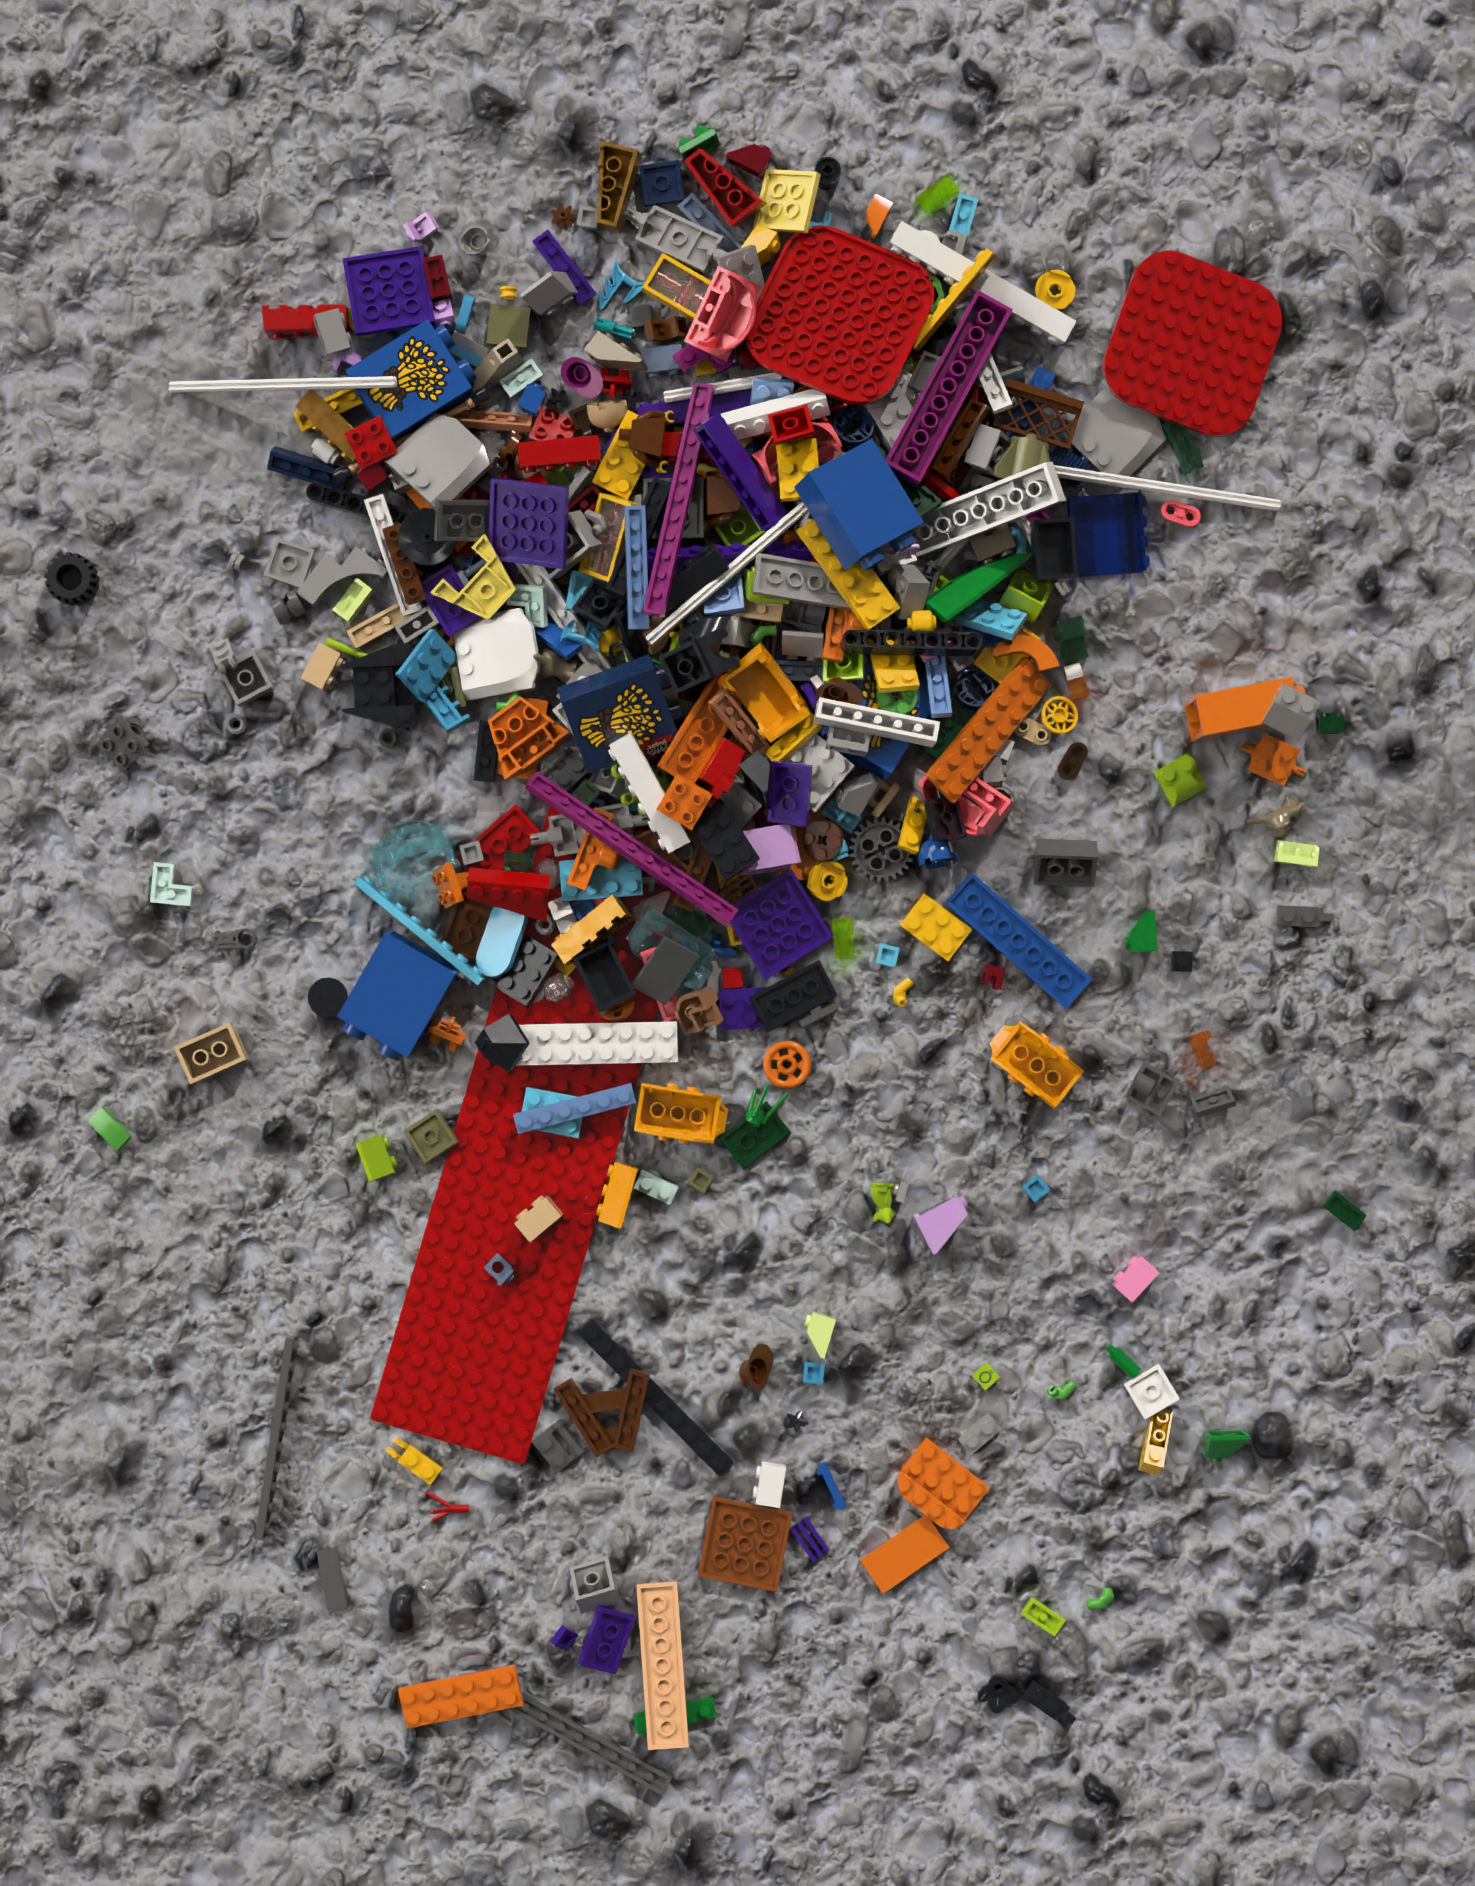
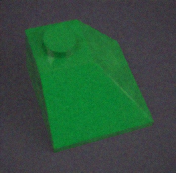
M1155 910L1145 911L1127 932V937H1124L1125 949H1128V953L1158 950Z
M1244 1430L1204 1431V1456L1207 1459L1210 1458L1212 1462H1220L1222 1458L1230 1457L1249 1442L1251 1436Z

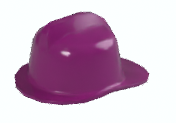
M571 357L562 364L561 377L564 383L581 396L594 398L602 392V375L589 361L579 357Z

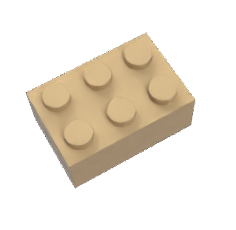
M229 1022L174 1047L190 1084H195L249 1060L233 1022Z

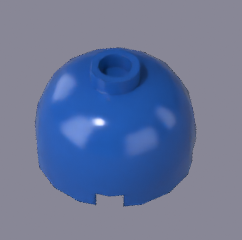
M929 836V840L925 841L919 848L918 860L920 868H923L924 865L926 869L948 866V861L953 860V864L959 861L958 852L950 854L947 842L932 841V836Z

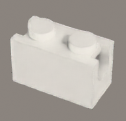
M762 1461L761 1466H757L755 1478H759L758 1486H754L752 1498L756 1499V1504L780 1508L786 1465Z

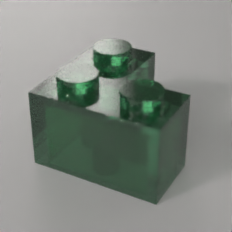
M1082 615L1059 620L1054 625V629H1052L1054 641L1058 640L1059 644L1057 649L1059 661L1062 660L1064 665L1088 659L1089 655L1084 638L1086 630Z

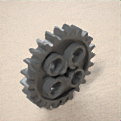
M885 817L882 818L881 823H878L877 818H874V824L867 820V827L865 828L860 825L861 832L854 831L857 838L850 839L854 846H849L848 849L853 850L854 853L850 854L849 857L855 858L851 865L858 864L859 867L856 869V872L864 871L862 877H865L867 874L870 875L869 881L877 877V883H880L881 878L884 877L887 883L889 876L896 880L895 873L903 875L901 868H909L905 863L912 862L908 855L913 854L897 848L901 834L899 830L900 823L893 826V819L886 823ZM887 831L891 834L889 842L881 840L880 835L882 832ZM870 840L873 843V849L871 851L864 850L862 847L863 841ZM895 841L897 842L896 846L884 851L885 855L882 856L879 853L865 859L866 855L878 849V845L885 847ZM893 849L900 853V858L896 861L889 857V852ZM878 858L881 860L882 866L880 869H874L871 866L872 859Z

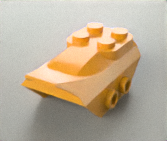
M1021 1021L1014 1026L1004 1025L990 1042L992 1049L990 1060L1009 1074L1007 1078L1017 1085L1020 1082L1025 1086L1023 1090L1031 1097L1034 1095L1038 1096L1055 1109L1084 1071L1066 1056L1068 1053L1059 1045L1054 1047L1050 1044L1051 1039L1044 1033L1039 1035Z
M646 1083L641 1084L634 1131L657 1135L658 1140L670 1141V1138L678 1139V1143L689 1145L690 1141L714 1144V1139L718 1135L725 1133L728 1108L721 1102L720 1095L698 1092L699 1088L687 1086L686 1090L678 1089L679 1085L667 1083L666 1087Z

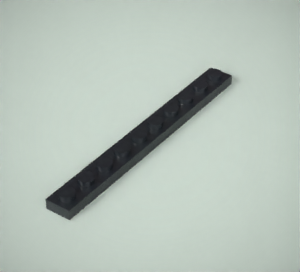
M592 1318L577 1332L626 1383L631 1368L644 1371ZM650 1377L645 1402L720 1477L734 1461Z

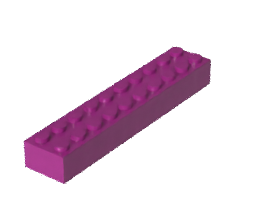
M979 290L976 291L886 458V462L894 475L917 488L1013 310Z

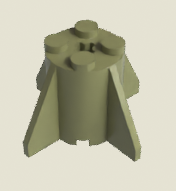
M1026 434L1025 437H1011L1007 451L995 466L994 475L998 478H995L994 481L997 482L1042 463L1050 462L1048 454L1050 444L1037 440L1038 437L1034 434Z

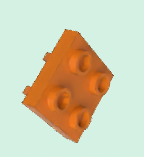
M677 773L656 810L692 831L713 794Z
M452 862L446 863L432 871L433 883L439 890V901L444 905L445 909L464 901L461 890L467 887L468 880L466 878L469 872L455 873Z

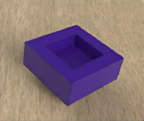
M561 1625L550 1642L554 1646L567 1651L578 1634L573 1629Z

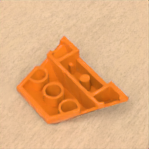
M518 697L488 720L505 781L530 771L557 751L570 734L568 730L522 697Z

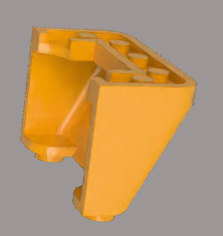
M761 643L740 660V665L730 669L722 676L723 681L721 684L727 692L731 691L737 695L757 721L759 726L757 731L764 740L767 738L770 743L810 715L804 698Z

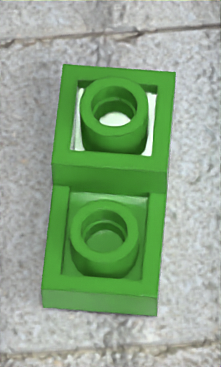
M101 1107L88 1120L93 1128L117 1151H120L132 1138L123 1124L117 1122L105 1107Z

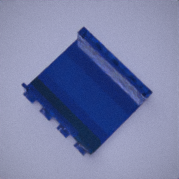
M1138 490L1136 493L1068 495V518L1074 517L1078 577L1145 573L1147 567H1150L1149 555H1146L1145 547H1148V536L1144 535V527H1147V517L1143 515V507L1146 506V500L1141 490Z

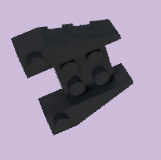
M391 645L340 665L343 671L353 670L354 708L342 709V711L347 715L394 728H417V707L415 705L397 706L395 668L402 666L414 650L413 645Z

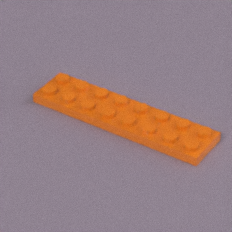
M1022 657L927 771L925 776L951 803H955L1052 684L1041 672H1038L1035 665L1027 657Z

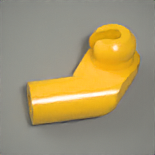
M908 977L893 990V1001L899 1007L906 1005V991L914 985Z

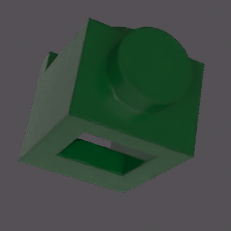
M1323 713L1316 714V735L1341 734L1347 728V718L1338 716V713H1325V717H1323Z

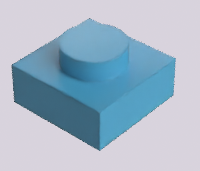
M1038 1174L1022 1185V1188L1034 1202L1050 1191Z
M804 1361L803 1382L823 1384L825 1363Z

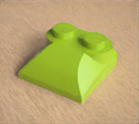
M844 653L841 663L823 660V683L834 677L843 678L846 681L863 680L864 665L867 660L866 654Z
M1189 752L1153 772L1172 807L1208 788L1196 766L1195 760L1190 756Z

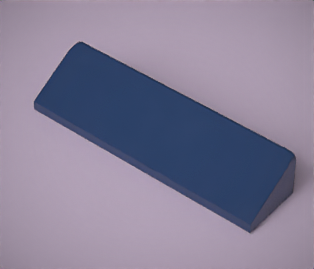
M276 446L270 451L267 465L268 470L344 491L347 484L346 482L339 486L332 474V471L341 466L327 464L322 460Z

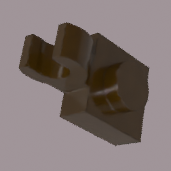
M588 404L569 411L568 413L576 431L582 429L584 436L595 435L590 426L592 423L587 412Z

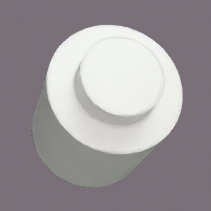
M324 436L321 439L316 438L311 446L313 448L312 453L325 463L335 465L340 459L342 452L338 447L334 449L326 442L327 438Z

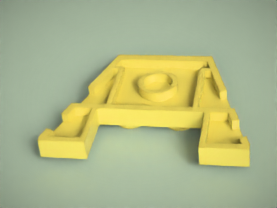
M483 534L471 547L487 562L460 592L456 591L443 578L431 593L489 620L516 591V588L488 537Z

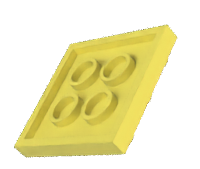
M766 169L760 197L767 204L756 212L753 228L758 224L773 231L808 233L821 174L812 171Z

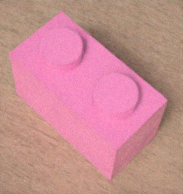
M1140 1255L1138 1257L1133 1256L1126 1264L1128 1268L1124 1272H1118L1113 1278L1115 1282L1112 1285L1130 1302H1133L1159 1274Z

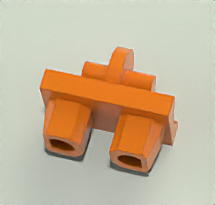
M454 1016L451 1017L450 1021L442 1018L441 1022L434 1020L428 1029V1032H430L429 1042L439 1044L441 1038L449 1040L446 1048L453 1052H456L459 1046L463 1044L467 1033L460 1031L461 1025L455 1023L456 1017Z

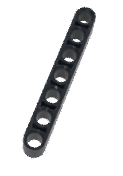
M851 629L843 634L840 641V648L844 653L970 657L976 655L982 645V638L977 633ZM846 639H852L855 644H848ZM866 640H873L875 645H869ZM886 640L894 641L895 645H889ZM907 640L913 641L915 646H910ZM927 641H933L936 646L928 645ZM947 641L954 642L956 646H949L947 644ZM967 642H973L976 647H970Z

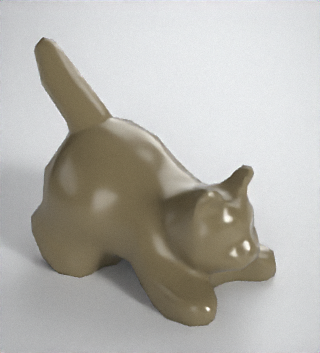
M548 648L541 651L542 655H533L536 662L540 663L541 667L537 675L542 678L555 676L564 683H567L577 671V667H579L578 661L573 659L567 661L565 658H561L556 651Z
M1285 795V803L1282 808L1269 813L1267 816L1248 819L1247 822L1250 824L1264 823L1273 832L1275 837H1283L1289 831L1290 822L1298 819L1304 812L1305 802H1300L1298 799Z

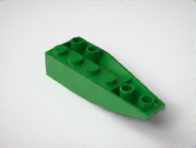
M1031 553L1002 558L963 573L928 596L923 610H930L933 615H936V623L942 624L946 621L948 623L958 618L957 614L959 612L971 609L974 606L973 602L994 588L1001 580L1011 576L1015 569L1025 566L1028 563L1027 560L1032 557Z

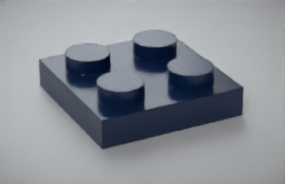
M679 160L639 166L645 207L677 203L685 200Z

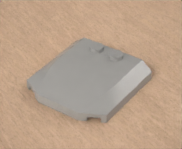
M1107 384L1081 411L1071 447L1087 458L1090 464L1099 472L1130 477L1166 438L1157 416L1121 402L1111 393L1110 387ZM1063 430L1059 436L1067 443L1069 437L1066 431ZM1112 486L1116 491H1117L1118 488H1119V487H1116V486Z
M434 413L396 449L398 453L384 460L385 464L397 476L404 479L435 511L436 499L457 500L491 468L484 444L457 419Z

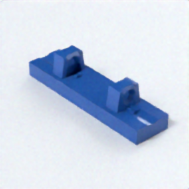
M1037 366L1029 385L1049 390L1055 374ZM1028 401L1023 404L1027 413L1037 409L1034 402ZM1018 406L1014 415L1015 420L1024 416L1020 406ZM1037 413L1029 416L1032 422H1034ZM1026 418L1017 423L1020 430L1026 431L1031 428ZM1006 432L1005 434L1009 438L1013 436L1024 437L1011 432Z

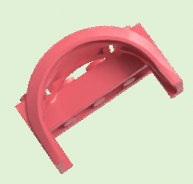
M924 775L919 782L923 797L926 801L937 799L935 786ZM978 777L971 782L962 794L981 807L962 795L958 798L966 834L973 836L987 835L991 837L1014 806L1011 799Z

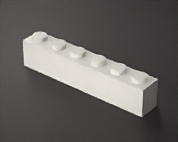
M810 389L720 415L725 419L737 439L740 440L771 431L768 419L769 414L805 404L808 405L812 420L828 416L830 411L826 395L815 389Z
M821 697L816 704L813 723L868 733L870 735L933 747L937 742L940 725L938 721Z
M632 732L612 742L609 745L611 749L608 752L613 761L617 760L621 767L618 770L623 779L627 777L631 785L628 788L633 797L637 795L641 802L638 806L643 815L647 813L650 819L648 824L652 832L657 831L660 837L658 843L662 850L667 849L668 853L689 843L691 839L683 825L656 810L665 792Z

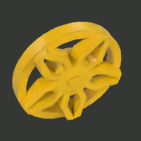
M1063 696L1050 698L1041 709L1042 724L1049 731L1056 734L1069 732L1078 721V711L1075 704ZM1061 700L1058 707L1052 701ZM1068 705L1071 707L1073 714L1067 711ZM1046 710H1047L1048 713H1050V714L1047 715V716H1045V711H1046ZM1052 718L1053 721L1047 722V719ZM1072 722L1071 726L1066 729V723Z

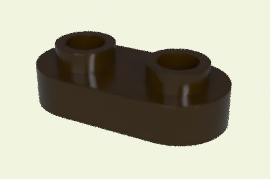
M1075 742L1068 747L1057 767V773L1061 779L1071 780L1077 775L1088 755V749L1083 743ZM1075 749L1080 750V756H1075L1073 751ZM1064 767L1070 768L1069 774L1064 773Z

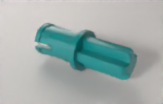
M599 317L596 318L593 326L595 330L627 340H631L634 334L633 329L619 325L617 321L611 322Z

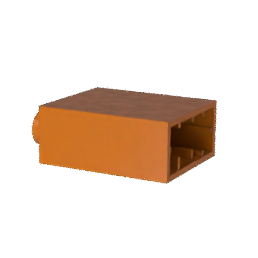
M1293 677L1195 695L1184 703L1191 742L1270 728L1261 722L1279 686L1284 683L1306 694L1303 685L1294 686Z

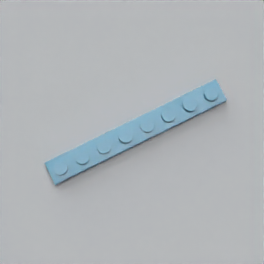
M359 877L355 881V885L477 986H481L485 982L484 973L476 966L472 968L467 964L469 960L462 954L456 955L449 943L439 941L436 938L438 935L432 929L428 928L426 930L421 926L422 921L416 916L412 915L410 917L403 905L398 902L396 904L390 900L391 896L386 891H379L374 887L376 885L374 881L368 877L365 879Z

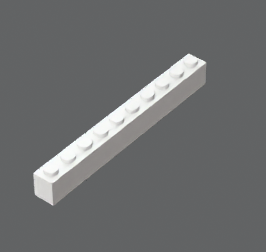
M903 221L898 224L887 245L891 248L890 251L899 255L902 254L925 267L929 274L934 276L937 274L943 277V281L951 286L956 282L959 283L963 278L962 274L966 268L972 267L975 263ZM987 269L966 294L969 296L971 294L975 295L976 291L979 290L1013 309L1010 316L1013 317L1012 320L1022 326L1025 324L1030 327L1031 332L1036 335L1042 334L1046 336L1047 340L1054 345L1065 343L1076 323V320Z

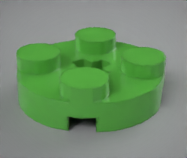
M877 689L876 701L879 704L880 710L905 715L912 711L917 702V690L897 691L903 699L894 701V697L891 694L896 692L879 693Z

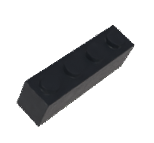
M714 543L711 546L703 547L697 556L686 559L682 564L683 566L677 570L675 569L665 614L729 569L728 560Z

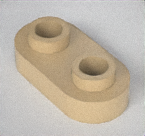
M1027 717L1021 722L1026 724V730H1021L1018 725L1013 731L1018 737L1038 746L1046 745L1051 739V732L1044 725ZM1038 732H1043L1045 737L1040 739Z

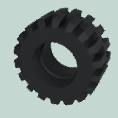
M66 552V555L59 554L57 559L53 558L51 566L47 565L46 567L48 572L44 574V577L47 578V581H44L45 586L48 587L49 593L60 602L72 606L74 604L82 605V602L85 601L87 603L90 601L89 597H94L96 594L94 590H98L99 587L97 585V581H99L98 571L94 564L84 556L77 553L72 554L71 552ZM71 568H78L82 573L80 585L76 589L66 590L62 585L64 573Z

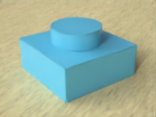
M880 943L875 963L895 968L900 948Z

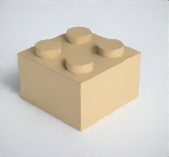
M319 642L301 679L328 693L329 690H333L337 682L335 679L337 673L343 671L340 665L346 663L344 661L345 657Z
M541 1195L531 1204L533 1206L531 1210L524 1209L516 1216L517 1221L514 1224L529 1242L563 1215L562 1211L548 1195L545 1198Z

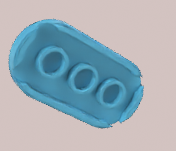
M494 906L476 955L477 967L484 975L498 978L511 969L527 926L528 916Z

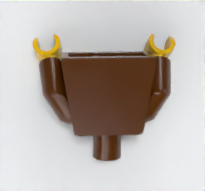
M649 410L632 420L631 429H619L618 440L630 441L629 449L633 456L644 465L656 469L658 473H667V471L662 469V465H669V462L659 460H662L666 425L674 422V420L668 419V415L674 414L671 410L665 413L663 411Z
M699 469L697 473L705 478V519H707V521L704 520L705 533L709 528L721 526L733 519L735 514L739 512L740 505L744 504L721 471H708L706 473L704 470Z

